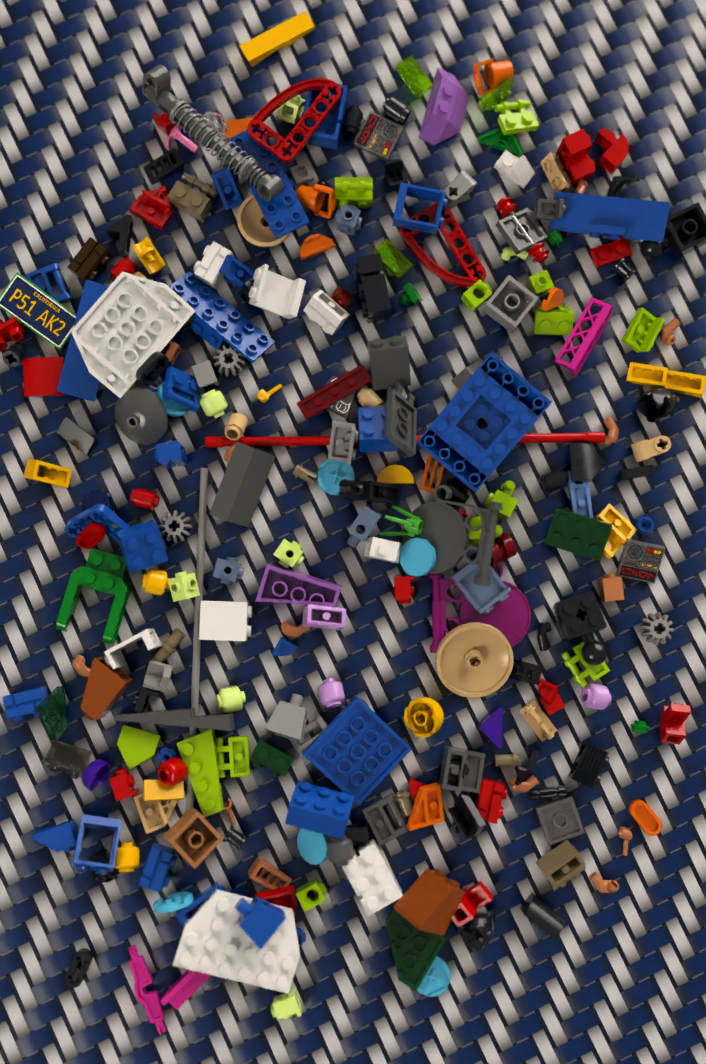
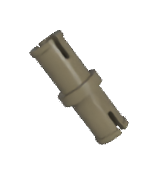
M175 628L170 637L162 642V647L152 657V660L164 663L169 655L176 651V646L186 635L181 630Z

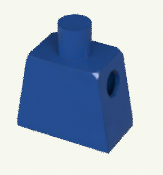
M257 896L250 904L241 898L235 905V909L241 913L238 918L239 926L260 949L263 948L286 919L282 909Z

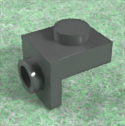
M536 199L535 219L555 221L561 219L566 210L564 199Z

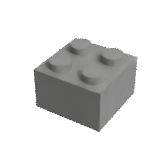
M508 275L485 304L483 311L513 333L536 304L539 297Z

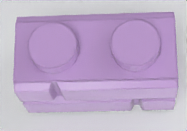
M308 604L303 609L302 627L339 631L345 628V608Z

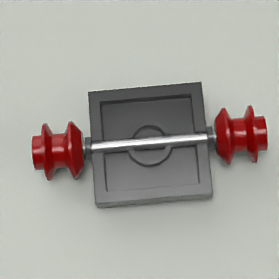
M511 197L502 198L497 203L496 210H502L501 217L504 219L499 220L496 227L516 255L530 249L528 256L535 257L533 263L544 262L548 258L549 253L548 249L543 250L545 245L543 242L547 240V234L528 208L515 213L517 204H511L513 199Z

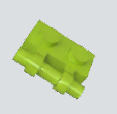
M518 99L511 103L503 101L494 106V111L501 112L502 114L499 115L497 121L503 135L537 131L539 124L533 110H525V108H530V100ZM516 110L517 113H511L510 111Z
M583 641L572 647L575 652L574 656L571 657L568 651L561 654L564 659L563 663L566 667H569L574 675L573 679L579 683L581 688L588 685L585 677L588 675L592 681H595L610 671L605 661L599 665H589L583 660L581 654L584 646ZM579 660L585 668L581 672L575 664Z
M248 736L228 737V745H223V737L215 738L219 778L225 777V770H230L231 777L250 776ZM224 752H229V763L224 762Z

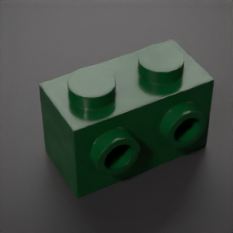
M262 737L250 756L255 765L259 767L264 765L270 768V772L278 777L280 775L285 777L295 755Z

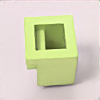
M296 989L289 991L288 994L283 993L273 997V1003L270 1005L273 1017H277V1020L281 1018L284 1020L289 1019L295 1013L297 1017L302 1015V1006Z

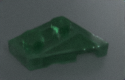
M57 686L36 707L50 740H57L67 729L64 686Z

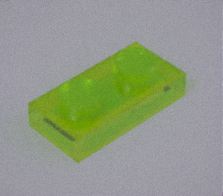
M412 55L396 65V70L416 98L432 89L433 84Z
M508 79L479 98L478 110L481 113L485 110L490 111L499 101L507 100L512 95L514 87L512 80Z
M387 238L373 251V254L380 253L382 263L398 279L413 266Z

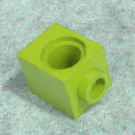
M547 270L530 276L526 282L527 289L539 298L548 295V291L554 287Z
M480 279L463 293L461 300L474 313L491 298L493 294L491 292L492 289L486 282L483 283ZM480 292L483 297L476 298L473 293Z
M315 878L297 888L296 896L306 912L324 902L328 891L323 881L319 882ZM310 890H315L318 892V895L310 897L307 893Z

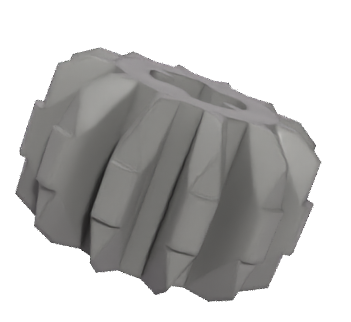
M222 345L223 351L220 349L216 350L219 356H213V359L217 361L214 367L219 368L218 372L220 374L225 372L226 377H229L230 372L236 376L235 370L242 372L243 369L240 365L246 364L245 360H243L244 356L231 345H229V349ZM231 357H232L233 362H232V363L228 362V364H227L226 359H227V358L231 359Z
M177 510L173 511V516L170 512H167L166 516L168 519L161 518L165 525H159V528L165 529L161 532V535H167V541L173 538L174 543H178V537L181 541H185L183 534L187 536L191 534L186 531V529L192 528V525L186 524L191 519L189 517L184 519V512H181L179 516ZM175 522L180 525V528H176V531L171 528L172 525H175Z
M656 612L655 615L649 613L648 619H642L645 625H640V629H645V631L641 633V636H647L646 642L650 643L652 641L654 645H658L659 642L665 644V638H672L669 632H674V629L669 628V626L673 622L667 621V615L661 616L660 612ZM658 626L660 630L654 631V627Z

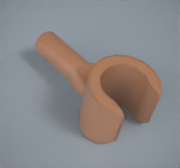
M228 798L230 804L228 807L224 806V810H226L231 825H235L236 821L231 808L233 801L231 798Z
M621 826L618 836L624 839L622 855L627 856L628 843L632 839V833L629 828Z

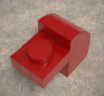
M603 127L594 140L606 151L598 164L612 175L626 158L629 144L623 134L617 139L612 131Z
M670 703L669 706H663L659 724L661 743L680 745L686 737L684 722L691 713L690 706L682 705L681 703Z
M482 881L470 888L467 886L463 889L465 894L452 918L458 927L474 919L476 911L492 901L493 895Z

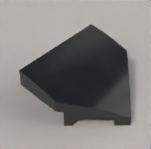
M570 443L568 445L571 482H591L606 466V462L589 444Z
M534 748L528 766L523 764L519 766L515 785H520L529 776L542 750Z
M467 791L460 793L454 806L448 808L454 822L453 826H451V832L454 834L460 833L465 839L472 836L475 837L486 826L485 821Z

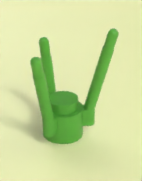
M392 505L393 509L409 518L403 520L385 515L384 518L404 524V529L407 532L379 533L380 536H410L415 538L416 535L421 534L424 522L421 520V517L415 516L396 505Z

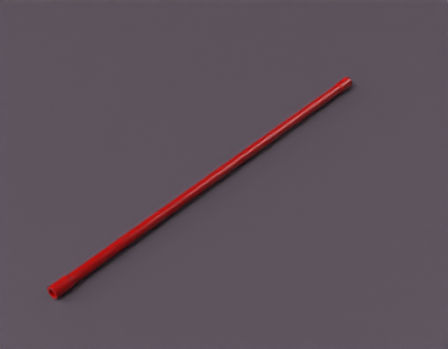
M526 433L518 443H604L605 433ZM359 435L358 442H354V445H359ZM416 435V442L422 435ZM205 436V447H231L236 442L247 446L329 445L330 436L241 437L235 441L223 436Z

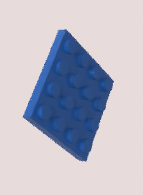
M355 696L302 754L343 792L354 795L353 801L359 806L410 752L412 747L359 697Z

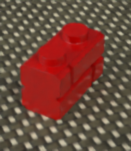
M482 777L480 792L476 795L474 805L484 821L497 824L498 819H501L503 815L501 803L502 799H506L507 788H505V784L501 781Z

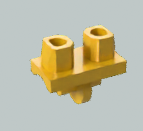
M148 236L140 243L132 246L150 276L166 267L165 262Z

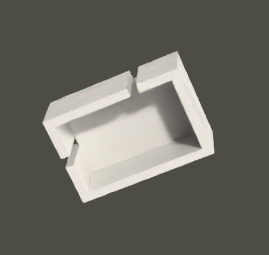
M374 838L369 840V843H364L358 847L359 856H357V851L353 849V859L348 861V865L342 866L357 896H360V901L368 916L403 896L402 889Z

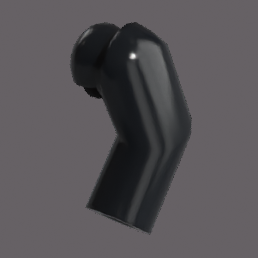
M541 622L538 625L537 640L540 651L549 649L546 632L552 630L549 622Z

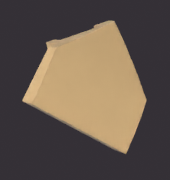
M143 793L133 796L146 834L167 825L177 800L144 801Z

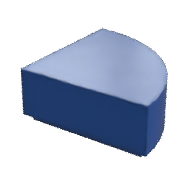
M281 637L272 655L287 656L293 653L298 646Z

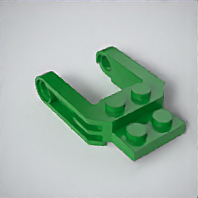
M91 548L86 566L71 573L57 618L56 629L67 632V627L71 616L74 615L83 586L104 593L115 594L103 635L104 643L111 645L115 643L131 592V588L124 578L127 568L123 557Z

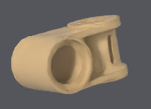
M658 436L631 444L636 463L667 452L671 448L670 439L667 436ZM662 443L663 446L658 447L657 444Z

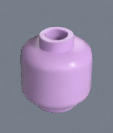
M334 678L325 679L318 688L322 705L327 706V708H335L342 705L345 693L340 681H335Z
M592 683L588 684L581 691V701L589 709L604 710L612 699L605 685Z

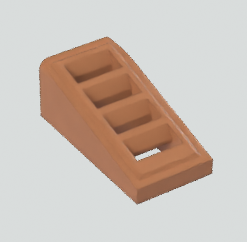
M257 856L248 869L249 878L269 890L286 887L292 881V878L260 856ZM269 871L265 878H263L265 872ZM273 875H276L273 881L270 883V879L273 877ZM280 878L283 879L277 888L275 885L278 883Z

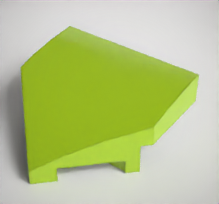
M123 725L117 746L129 771L148 760H152L161 739L160 735Z

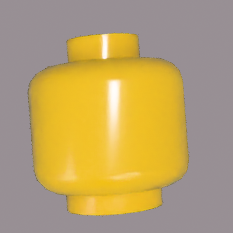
M149 569L147 573L143 574L141 588H144L147 594L163 595L165 590L170 588L168 579L171 578H167V572L164 570Z
M133 842L121 843V847L117 848L114 867L119 869V872H133L140 864V850L138 847L133 846Z

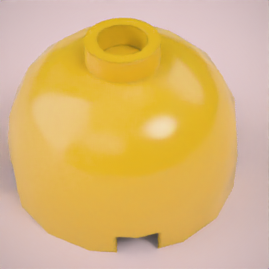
M422 697L409 702V705L404 710V720L408 729L411 728L415 732L413 733L415 736L425 738L433 735L441 728L444 721V713L440 704L434 699Z

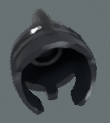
M652 389L638 397L637 408L642 415L646 416L649 422H658L660 418L671 414L675 405L679 404L681 397L667 389Z
M495 909L487 913L476 912L474 919L460 927L457 926L456 931L462 933L471 948L475 951H481L493 936L494 920L497 912Z

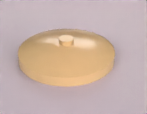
M479 622L466 623L448 632L441 640L435 657L437 673L445 687L459 696L468 698L487 696L498 690L509 678L514 662L511 645L504 634L491 625Z

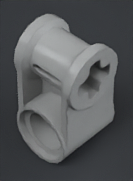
M465 170L461 171L445 189L444 198L448 199L447 206L450 208L455 207L477 186V182Z

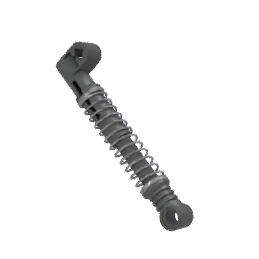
M159 64L144 74L142 94L167 114V118L173 124L177 123L178 128H183V132L189 133L190 138L194 137L195 142H200L201 147L205 146L206 151L212 150L211 155H217L218 161L223 159V165L229 163V170L235 167L234 175L238 174L239 179L244 182H250L252 186L257 188L259 196L264 201H271L283 191V182L277 175H270L260 168L256 159L248 156L247 152L242 151L240 146H236V143L231 142L229 137H225L223 132H219V129L214 128L212 123H208L206 118H203L201 114H197V111L192 109L187 102L176 98L170 93L171 76L165 66ZM223 134L224 138L221 139L219 135ZM231 143H234V145H235L234 148H232V147L230 146ZM236 148H239L241 152L238 153Z

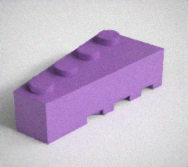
M268 563L255 602L336 607L342 586Z

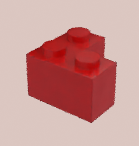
M584 128L564 137L556 152V156H559L564 167L563 171L567 173L572 182V187L581 180L586 181L592 178L596 171L595 162L588 155L592 146V139L589 134H586Z

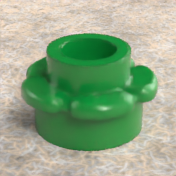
M555 230L547 232L548 243L552 247L555 245L560 247L559 244L563 242L560 235Z
M635 720L634 724H631L632 732L648 734L650 726H646V722Z

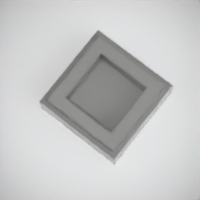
M306 161L289 168L296 187L314 181Z

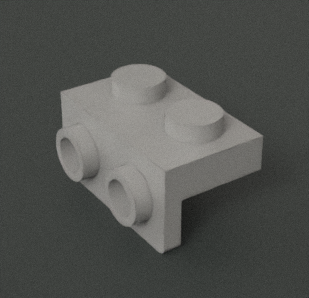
M332 421L328 460L347 462V465L351 466V460H355L356 449L353 448L354 442H358L359 430H356L354 423Z

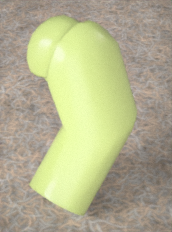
M508 246L502 250L501 258L508 261L511 256H517L526 260L529 251L526 250L516 255L512 248Z

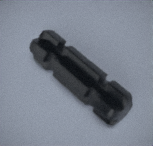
M557 786V788L545 787L538 790L530 789L528 791V797L531 801L538 800V798L542 800L556 798V796L559 798L567 796L565 786Z

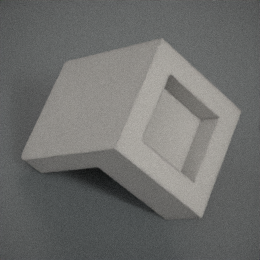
M210 360L191 366L200 388L213 383L215 386L219 385Z
M150 660L143 687L166 692L171 677L172 665Z

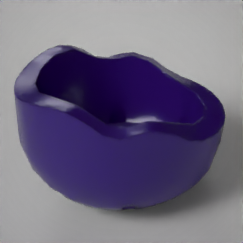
M97 759L84 769L81 780L90 792L106 781L107 773L111 768L110 764L104 760Z

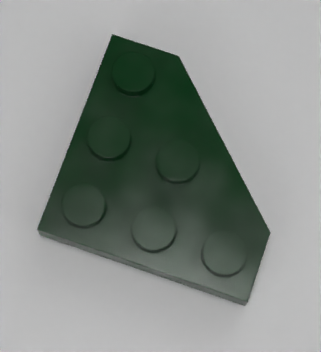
M393 908L386 920V926L398 979L416 992L447 937L418 930Z

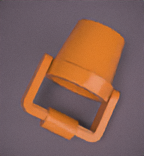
M492 58L475 63L473 66L475 87L479 95L497 91L500 84L511 80L514 76L513 66L509 60L494 62ZM485 65L484 77L490 88L484 91L479 66Z
M315 184L314 187L299 186L296 196L301 206L313 211L314 215L327 219L334 215L336 198L333 188L320 184ZM325 193H329L328 212L321 210L325 200Z

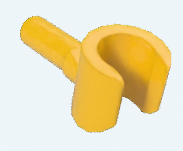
M278 384L268 392L261 389L257 394V398L263 403L267 402L273 393L282 388V385Z

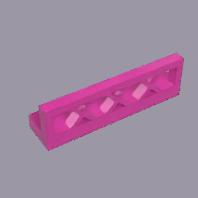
M591 297L555 359V363L567 368L570 375L577 377L613 315L612 305ZM593 304L602 307L600 313L591 315L590 309ZM591 320V328L582 331V323ZM581 336L583 340L581 345L573 347L572 340ZM572 352L573 359L570 364L561 360L564 354Z
M187 970L163 994L160 1002L163 1005L169 1002L177 1010L211 975Z

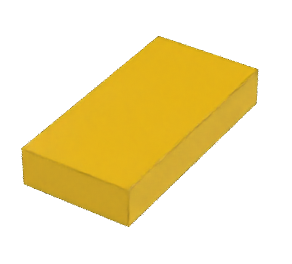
M159 779L144 780V801L183 800L184 780L174 786H167Z

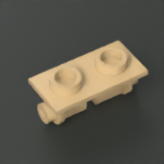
M550 152L540 164L554 192L570 189L572 182L566 172H561L564 167L559 156Z
M534 699L519 710V713L542 742L546 739L550 740L555 736L554 733L558 730Z

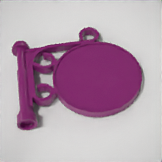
M498 564L496 565V567L499 570L498 576L501 577L503 574V569L501 565ZM430 573L428 575V578H432L433 641L432 645H430V653H436L442 638H444V631L446 633L450 632L446 627V599L454 603L462 601L459 613L460 622L453 617L447 618V621H455L457 627L472 622L491 625L504 634L511 648L518 644L526 635L531 620L530 606L525 595L516 586L503 581L511 589L508 593L509 597L501 603L499 601L494 603V608L487 614H478L456 585L453 588L460 591L459 599L454 600L446 594L448 588L454 583L452 579L440 580V578H444L442 573Z

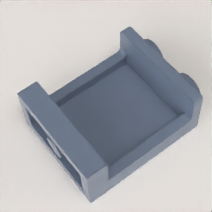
M467 563L450 577L478 614H487L494 608V603L497 601L501 603L509 597L508 593L511 589L504 584L491 565L489 569L490 586L474 584L475 575L479 572V569H477L478 564Z

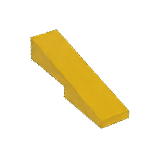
M306 11L241 44L239 47L251 67H254L281 47L284 49L288 48L314 30L315 26Z
M630 362L626 381L702 398L706 376L671 371L666 367Z

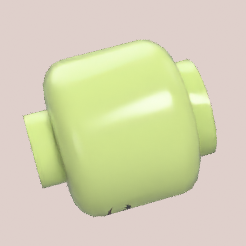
M212 389L201 395L200 405L206 416L214 415L215 418H218L225 414L224 410L228 407V403L221 391Z
M237 686L220 689L219 694L216 695L218 709L224 713L240 711L243 703L246 702L244 691H240Z

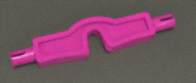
M136 945L130 946L128 948L131 956L129 965L135 979V995L138 1001L145 1006L150 1023H155L158 1034L164 1033L166 1028L162 1019L165 1014L161 1006L159 993L157 990L149 992L144 990L145 986L153 982V976L147 967L144 956H139Z

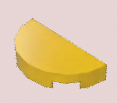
M395 464L384 468L378 475L377 482L414 484V478L407 468Z

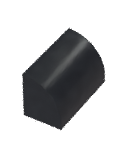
M531 893L520 907L521 911L527 918L556 940L564 925L563 917L535 894Z

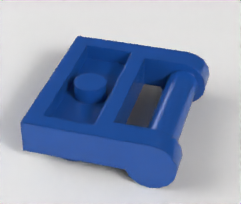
M58 263L25 274L29 281L59 303H66L72 300L71 293L67 291L61 276V268ZM53 274L61 295L55 296L47 275Z
M172 366L168 367L162 398L168 401L173 400L189 407V410L197 412L200 408L199 397L201 388L198 386L196 378ZM173 390L189 396L190 400L174 393Z

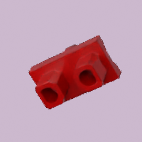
M15 317L6 322L0 319V351L7 349V342L11 340L18 342L23 339L22 333L26 332V330Z

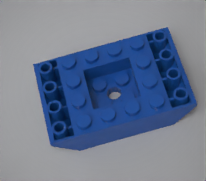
M491 352L416 443L476 493L552 401ZM480 418L488 420L489 424L486 429L478 427L477 421Z

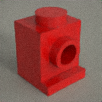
M414 576L393 578L395 601L399 600V604L411 603V596L414 595V584H410V580H414Z
M125 768L115 771L114 775L109 778L116 801L133 796L139 792L138 788L134 789L135 780L133 775L129 774V771H126Z

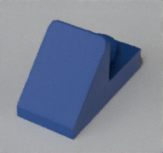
M228 166L211 173L215 187L226 210L243 203Z
M232 255L226 256L219 270L221 274L226 276L224 279L226 282L239 288L254 276L252 270Z

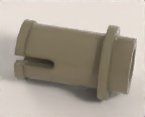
M297 464L292 473L295 475V478L299 477L312 485L318 475L304 468L303 464L301 466Z
M514 752L512 754L494 755L495 767L513 766L515 768V766H519V755Z
M406 789L398 791L395 800L399 802L403 816H410L413 807L409 798L410 793Z

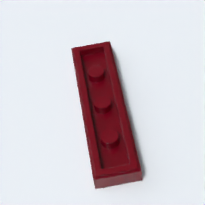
M363 364L296 404L307 421L371 383L372 379Z

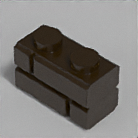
M90 237L67 268L84 282L86 280L95 282L99 277L101 268L106 267L110 263L111 254L104 246Z

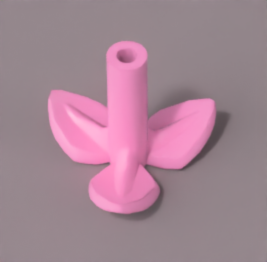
M177 124L167 138V150H170L171 142L177 139L195 153L198 146L181 134V129L183 128H178Z

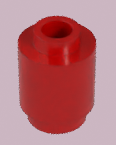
M126 256L112 268L110 278L115 281L122 271L134 275L138 266Z
M142 488L132 490L130 504H134L135 507L153 510L154 507L157 508L159 505L160 497L157 496V492Z

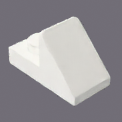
M507 150L504 151L494 165V168L523 189L535 174L524 155L518 159Z

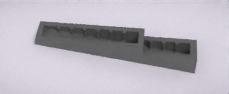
M195 708L144 711L142 713L130 712L113 715L114 720L227 731L235 729L234 713L196 716Z

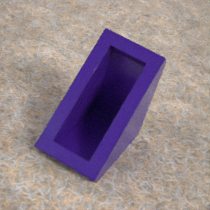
M496 706L477 726L498 748H502L503 708Z

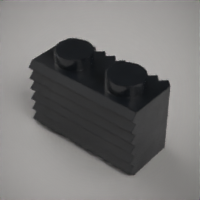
M583 741L568 777L593 789L594 785L597 786L601 780L600 772L602 767L605 768L609 762V753Z

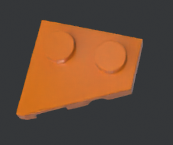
M438 782L419 787L407 823L409 831L444 821L441 786Z

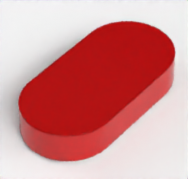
M90 523L77 535L76 544L82 549L94 548L104 538L106 529L98 523Z

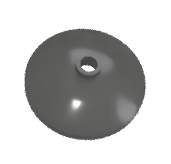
M136 388L126 391L121 398H118L115 405V418L118 427L128 439L138 444L149 445L157 442L164 436L168 426L167 413L161 401L154 394L147 390Z

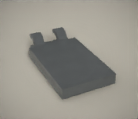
M396 382L394 389L391 386L387 388L385 437L410 457L416 454L417 409L414 407L415 397L410 392H408L406 399L402 397L403 386Z

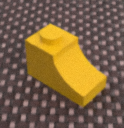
M28 459L23 478L68 488L72 469L40 460Z

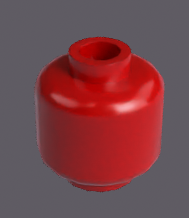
M178 757L168 759L159 766L158 778L167 786H174L187 777V766Z

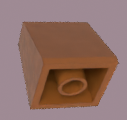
M105 656L97 657L92 662L80 708L84 711L83 714L92 721L105 717L134 681L133 678L120 668L113 669L109 667L104 659Z
M427 868L396 902L393 908L418 930L444 935L465 891L459 887L460 884L457 881L446 878L447 874L438 868L436 870Z

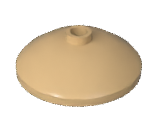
M252 194L247 197L241 204L237 214V223L242 236L251 244L259 247H273L282 243L290 233L275 239L270 227L264 226V223L267 221L254 195Z

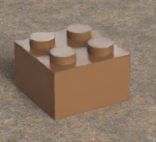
M193 807L163 835L164 839L194 869L223 840L222 836Z

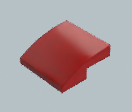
M64 357L23 359L24 397L65 396L64 393L57 391Z

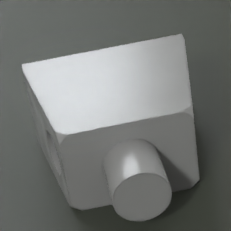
M292 693L289 703L279 701L265 730L270 734L303 743L308 715L306 708L300 707L303 696Z

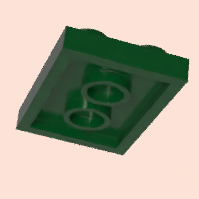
M556 507L544 544L600 561L613 525Z

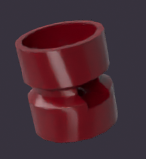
M503 533L495 538L490 563L491 567L502 563L503 559L507 560L517 554L516 545L507 533Z

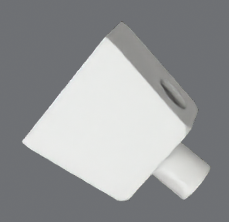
M369 537L367 538L364 557L399 564L400 551L403 545L399 542Z

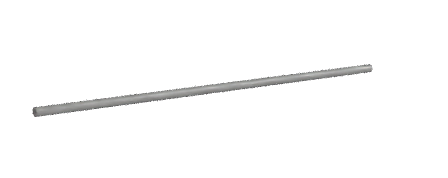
M200 468L196 580L200 595L195 597L190 707L195 708L196 716L198 715L201 654L199 628L201 601H203L208 468ZM190 727L189 738L197 735V728ZM189 776L187 778L186 812L191 807L194 808L195 792Z

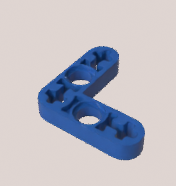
M95 504L69 519L64 530L70 537L77 538V535L90 524L83 519H88L92 523L102 525L106 532L118 541L116 531L130 526L107 506ZM110 524H116L119 528L112 527Z

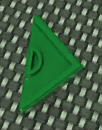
M500 127L479 136L477 139L479 143L501 151L507 150L518 157H522L524 154L515 134L503 135Z

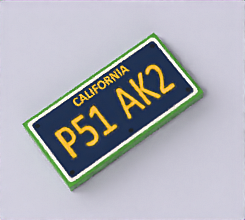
M16 272L0 295V307L61 350L71 337L76 314Z

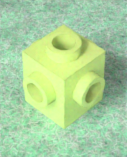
M300 95L290 99L278 108L277 117L288 123L295 124L304 115L306 100L301 98Z
M283 539L273 554L280 559L278 563L287 569L289 566L292 568L295 565L299 567L305 558L302 556L304 552L301 548L303 546L294 540L290 543ZM288 552H293V557L288 558Z
M186 571L175 573V578L168 579L173 602L200 595L195 573L187 574Z

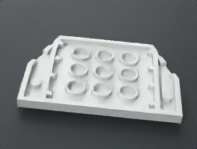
M122 271L71 330V333L89 373L121 398L137 380L136 371L154 352L162 351L195 310L166 284Z
M216 889L207 902H204L195 915L185 923L173 960V966L288 994L300 957L293 909L273 904L284 911L286 919L263 948L260 949L239 926L238 918L241 913L235 909L236 903L241 898L249 904L253 898Z

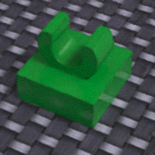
M407 283L403 286L406 293L399 297L403 304L407 305L411 301L418 304L423 300L413 284Z

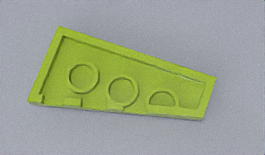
M214 729L177 743L182 760L187 766V773L204 817L224 809L221 783L219 782V765H217L216 758L217 749L214 742Z

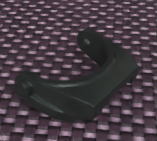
M613 177L607 196L619 197L623 185L631 180L639 182V177Z

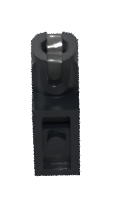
M347 479L340 481L338 494L341 499L400 505L401 486Z

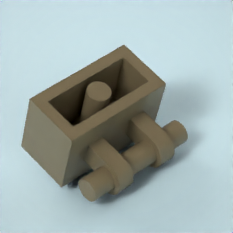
M184 173L182 180L186 181L187 184L185 185L177 180L168 194L171 205L204 223L213 208L208 196L210 195L215 198L218 191L213 189L212 185L199 181L198 177L193 174L190 176ZM196 187V188L200 189L202 192L199 193L198 191L194 190L193 188Z
M565 840L536 861L537 866L554 891L559 887H565L567 885L566 882L573 877L577 878L581 875L580 872L586 869V864L581 855L568 840Z

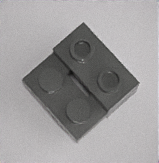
M445 746L439 779L441 788L479 793L486 754L465 750L464 748Z

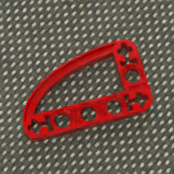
M324 78L309 79L292 85L271 99L248 124L249 136L282 162L291 163L340 100L341 87L336 82ZM312 90H322L286 139L263 123L275 110L297 95ZM329 90H336V95L333 94L328 101ZM320 103L325 104L327 109L324 112H318L316 106ZM307 119H313L315 125L307 127L304 122ZM253 127H260V132L264 135L263 139L259 132L253 133ZM302 134L304 136L303 141L295 142L293 140L294 135ZM268 138H276L277 143L274 146H269L266 143ZM290 143H291L292 146H293V147L291 148V150H290L291 156H289V155L284 156V152H283V151L285 150V151L287 152V151L290 149Z
M438 203L408 219L419 221V218L424 216L429 219V223L434 224ZM447 205L446 210L443 212L445 220L443 221L442 229L439 228L467 277L452 274L435 263L413 238L421 234V231L411 230V233H409L408 231L404 232L405 228L400 227V236L410 251L429 271L440 279L459 287H471L480 279L484 282L486 271ZM451 223L455 229L452 232H447L444 226ZM460 239L463 241L464 246L457 248L453 242ZM465 255H470L473 258L471 264H466L463 261ZM475 266V271L477 274L481 273L480 279H478V277H473L475 272L472 267Z

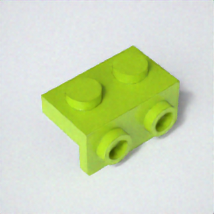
M541 305L534 307V334L570 335L573 330L575 313L569 306L560 305L558 308L548 311L541 310Z
M638 308L621 341L635 352H649L654 345L658 333L662 330L665 319L663 317L656 318L646 309Z

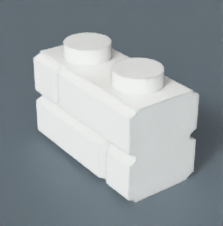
M213 241L211 245L206 246L203 252V259L201 262H196L193 271H195L194 275L197 279L215 289L223 277L219 270L226 256L232 255L234 257L232 251Z
M322 290L311 297L303 310L310 320L316 321L322 326V330L325 333L331 335L339 331L350 315Z

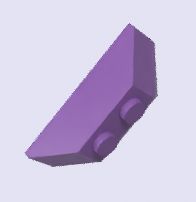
M441 68L436 70L419 134V139L434 146L460 132L469 99L456 77Z

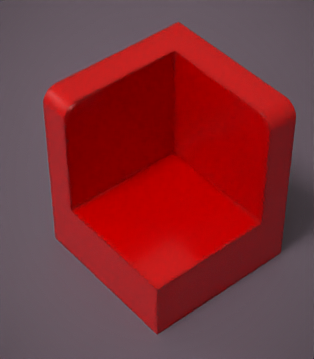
M156 113L152 114L155 124L168 137L177 123L173 124L165 113L160 117Z

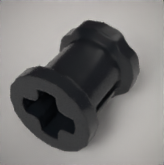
M624 257L611 269L613 272L616 271L623 278L624 282L637 271L636 268H632L625 262Z
M15 343L11 345L2 356L4 363L10 367L17 366L20 360L25 357L26 350L20 344Z
M231 825L222 841L229 842L239 851L248 835L241 834Z

